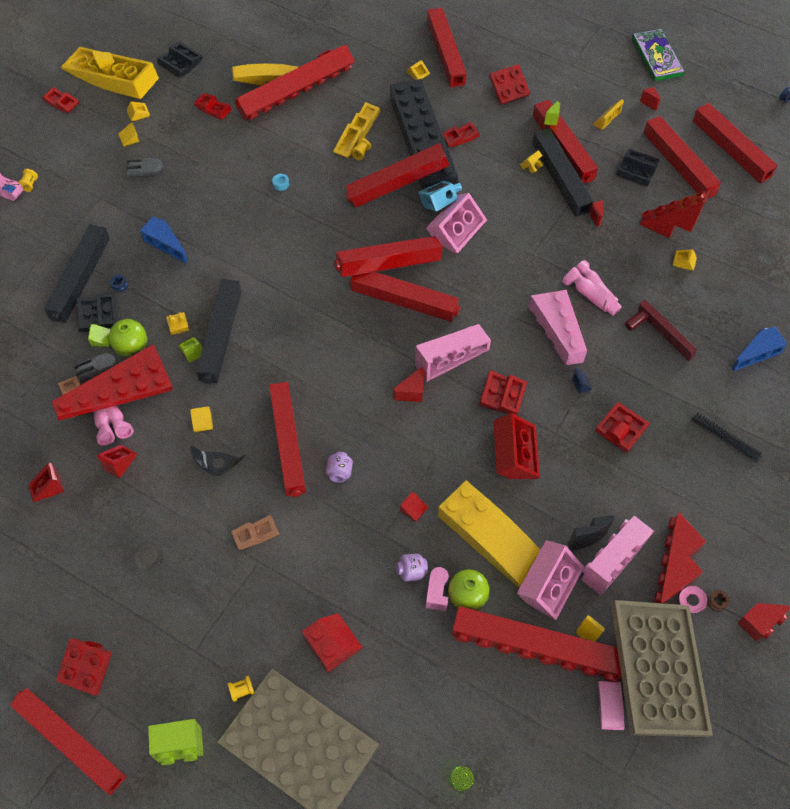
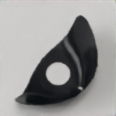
M194 446L190 447L196 463L207 473L214 476H220L228 472L245 457V455L235 457L221 452H204ZM217 457L225 460V464L221 468L213 466V460Z

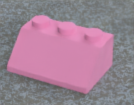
M470 193L457 195L458 199L447 205L426 227L431 236H436L442 246L455 254L466 245L487 221Z
M546 540L517 594L528 605L553 620H557L584 566L566 545Z

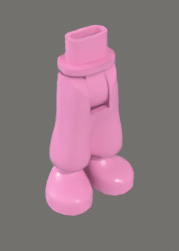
M586 260L581 261L576 268L573 267L562 280L565 285L568 286L575 283L576 290L604 312L608 311L613 316L622 309V306L618 303V298L605 286L599 275L589 268L590 264Z
M117 405L93 412L95 426L99 429L96 436L99 445L106 446L114 441L115 437L109 426L110 424H113L118 438L124 439L133 434L132 425L123 421V414Z

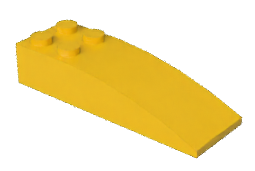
M79 47L61 66L62 70L92 85L141 99L159 79L152 62L111 54L115 63L100 69L92 51L97 50Z
M466 480L438 507V517L513 584L520 588L540 549L507 515Z

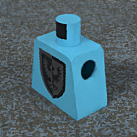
M441 181L419 191L418 194L424 208L437 212L458 199L456 193L462 190V186L459 181L454 183Z

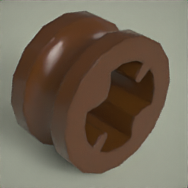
M716 590L709 596L708 605L714 611H722L729 604V596L724 591ZM716 597H720V601L723 600L721 605L716 604L717 601H714Z

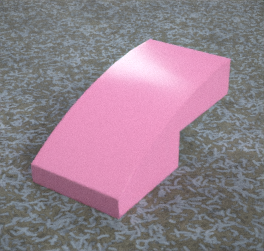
M599 681L598 694L601 729L624 730L621 682Z

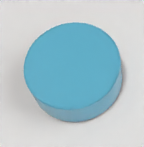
M285 174L275 175L272 178L274 189L279 191L286 190L289 187L288 176Z

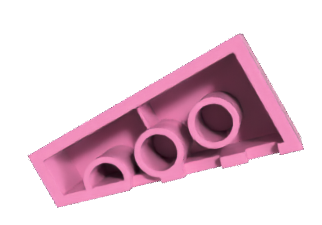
M567 290L531 295L529 309L535 314L539 325H542L548 339H551L554 348L564 364L583 363L587 349Z
M479 324L417 345L415 366L417 369L421 367L424 369V379L428 382L488 351L491 340Z
M635 516L630 521L626 519L619 527L621 531L617 535L614 533L607 541L608 545L605 548H601L595 555V559L589 562L582 570L584 573L582 581L600 596L603 595L654 532V530Z

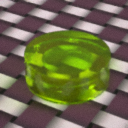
M464 766L455 768L450 778L452 786L458 791L468 790L474 780L471 770Z

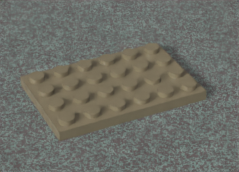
M620 600L611 602L630 735L713 736L689 605Z
M271 669L254 692L255 694L250 697L217 743L305 809H338L378 749L379 743L277 671Z

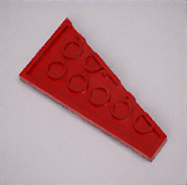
M153 344L53 400L52 406L57 420L60 421L172 391L173 386Z

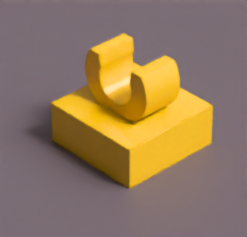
M538 150L519 165L523 170L529 167V171L534 173L537 171L535 165L538 169L543 166L542 162L538 160L542 154Z
M184 312L166 317L171 335L189 331Z

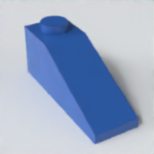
M153 216L140 230L143 241L186 264L188 260L185 250L168 224L163 219L159 220Z
M776 326L769 329L763 328L758 332L757 336L737 358L732 367L733 371L782 353L787 342Z

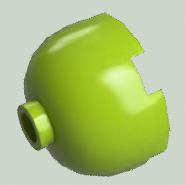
M133 319L119 320L112 326L109 332L110 345L118 355L130 357L132 356L131 354L144 350L147 345L148 338L145 329L139 322Z
M466 569L459 571L449 582V601L457 608L461 606L479 611L489 599L490 588L488 581L483 574L476 570Z

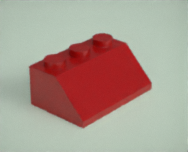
M513 413L494 420L493 433L495 438L497 474L508 479L540 478L536 425Z

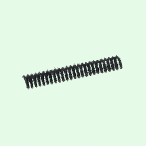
M699 412L695 417L691 418V421L694 420V423L696 422L699 426L702 425V428L704 427L707 431L710 430V433L715 434L721 440L723 439L729 445L731 444V447H737V450L745 453L750 459L753 458V460L758 462L762 458V452L756 451V448L753 449L751 445L745 444V441L742 442L740 438L737 439V436L734 437V434L732 435L729 431L726 432V429L723 431L724 428L718 427V424L713 423V421L710 422V419L707 417H702V414Z

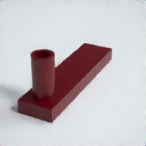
M645 299L639 303L638 313L625 322L627 329L632 331L647 320L688 361L695 357L697 348Z

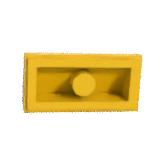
M621 99L610 106L593 125L603 130L621 113L624 100Z

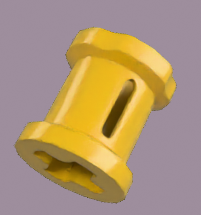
M360 138L357 141L356 147L350 151L352 157L356 160H363L364 154L370 150L371 144L367 139Z
M30 169L23 170V176L18 181L23 187V191H32V185L38 179V174Z
M249 675L245 676L244 680L233 684L231 682L228 683L233 702L248 694H255Z

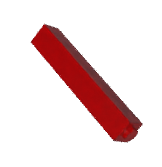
M443 8L430 9L427 11V24L450 87L466 85L467 73Z
M550 100L535 104L533 118L542 130L550 128L582 183L592 182L596 179L597 165L560 114L556 126L544 124L546 112L553 106Z
M710 103L696 109L693 122L761 184L773 176L778 165Z
M661 116L647 121L643 132L645 136L694 191L698 193L710 189L708 197L715 196L721 184L718 178Z
M438 143L346 185L348 193L345 194L349 203L353 202L355 208L450 165L441 143Z
M436 236L338 251L336 253V260H334V268L336 271L338 270L341 277L440 261L443 246Z
M377 272L352 275L350 280L351 291L452 322L455 316L458 317L461 306H458L459 298Z
M288 382L270 384L286 496L298 497L306 493L289 384Z
M28 688L15 695L10 706L101 789L112 795L127 776Z

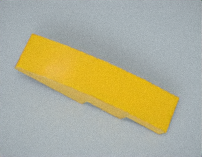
M266 63L233 66V81L262 86L265 82H270L298 68V66Z
M365 102L360 113H356L351 124H347L333 152L349 158L351 156V149L356 147L357 141L360 138H365L380 113V108Z

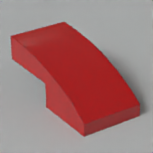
M55 87L43 96V101L66 113H69L79 104L76 98L67 92L63 94Z
M202 93L194 102L198 109L221 120L232 110L230 104L218 102L215 96Z
M472 121L459 129L454 126L442 133L449 147L467 143L480 136Z

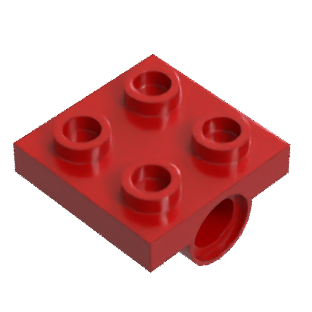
M519 64L489 74L500 105L530 95Z
M617 402L596 427L595 431L628 453L649 427L650 423Z
M75 638L69 639L56 681L94 696L98 695L112 652L103 649V646L96 642H83Z

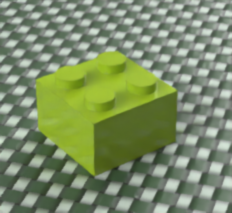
M195 719L148 726L149 754L158 763L161 762V765L174 764L175 760L184 759L186 762L195 761L198 759L197 756H203L202 728Z

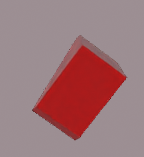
M422 367L393 388V399L395 401L422 402L424 369Z
M119 445L98 454L97 458L105 471L121 478L137 456V453L123 445Z
M47 463L28 484L32 500L36 502L64 492L60 475L52 463Z

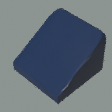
M576 368L572 380L578 392L581 394L591 391L592 388L586 375L579 368Z

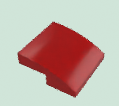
M490 370L478 404L499 412L517 415L527 382L511 374L506 377Z

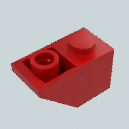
M757 603L738 624L756 642L761 637L766 640L775 631L772 627L776 623L780 626L788 618L786 613L790 610V607L788 605Z

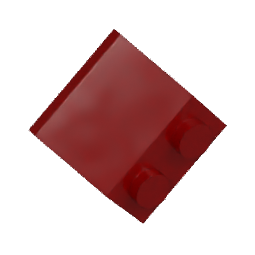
M339 613L321 618L302 631L303 639L327 673L363 648Z

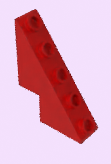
M711 190L700 191L681 200H674L667 205H660L655 209L646 210L641 215L643 219L639 225L670 238L676 226L692 232Z
M680 512L676 517H671L669 520L668 528L671 529V532L665 540V547L668 548L667 553L663 554L661 565L664 566V569L658 577L657 584L660 585V590L655 594L654 603L666 604L684 588L698 579L703 572L691 559V556L697 553L707 541Z

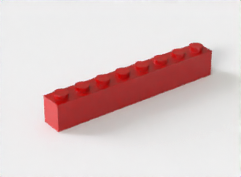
M345 44L238 97L234 104L244 121L247 119L253 120L258 117L259 113H267L273 106L284 104L286 99L291 98L292 100L298 97L300 92L304 91L306 93L313 88L312 86L316 84L320 86L326 82V79H334L342 71L344 73L352 69L355 60Z
M458 607L452 637H456L457 641L464 643L468 641L475 642L477 646L482 648H489L490 646L497 648L499 652L505 654L510 652L516 653L523 659L535 658L546 665H552V663L561 665L562 669L568 671L580 670L584 675L602 676L604 680L609 682H617L622 679L617 647L469 608Z

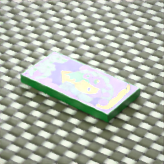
M662 28L632 35V39L654 81L684 76L685 71Z

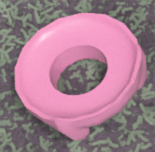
M689 586L681 591L679 602L680 605H689L690 613H698L706 608L707 597L699 587ZM689 595H695L699 599V603L696 606H691L687 603L686 598Z

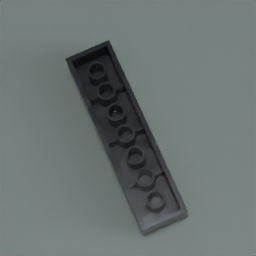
M418 79L390 85V101L410 156L441 143L450 165L419 179L422 190L441 181L450 183L458 181L457 171L422 80Z

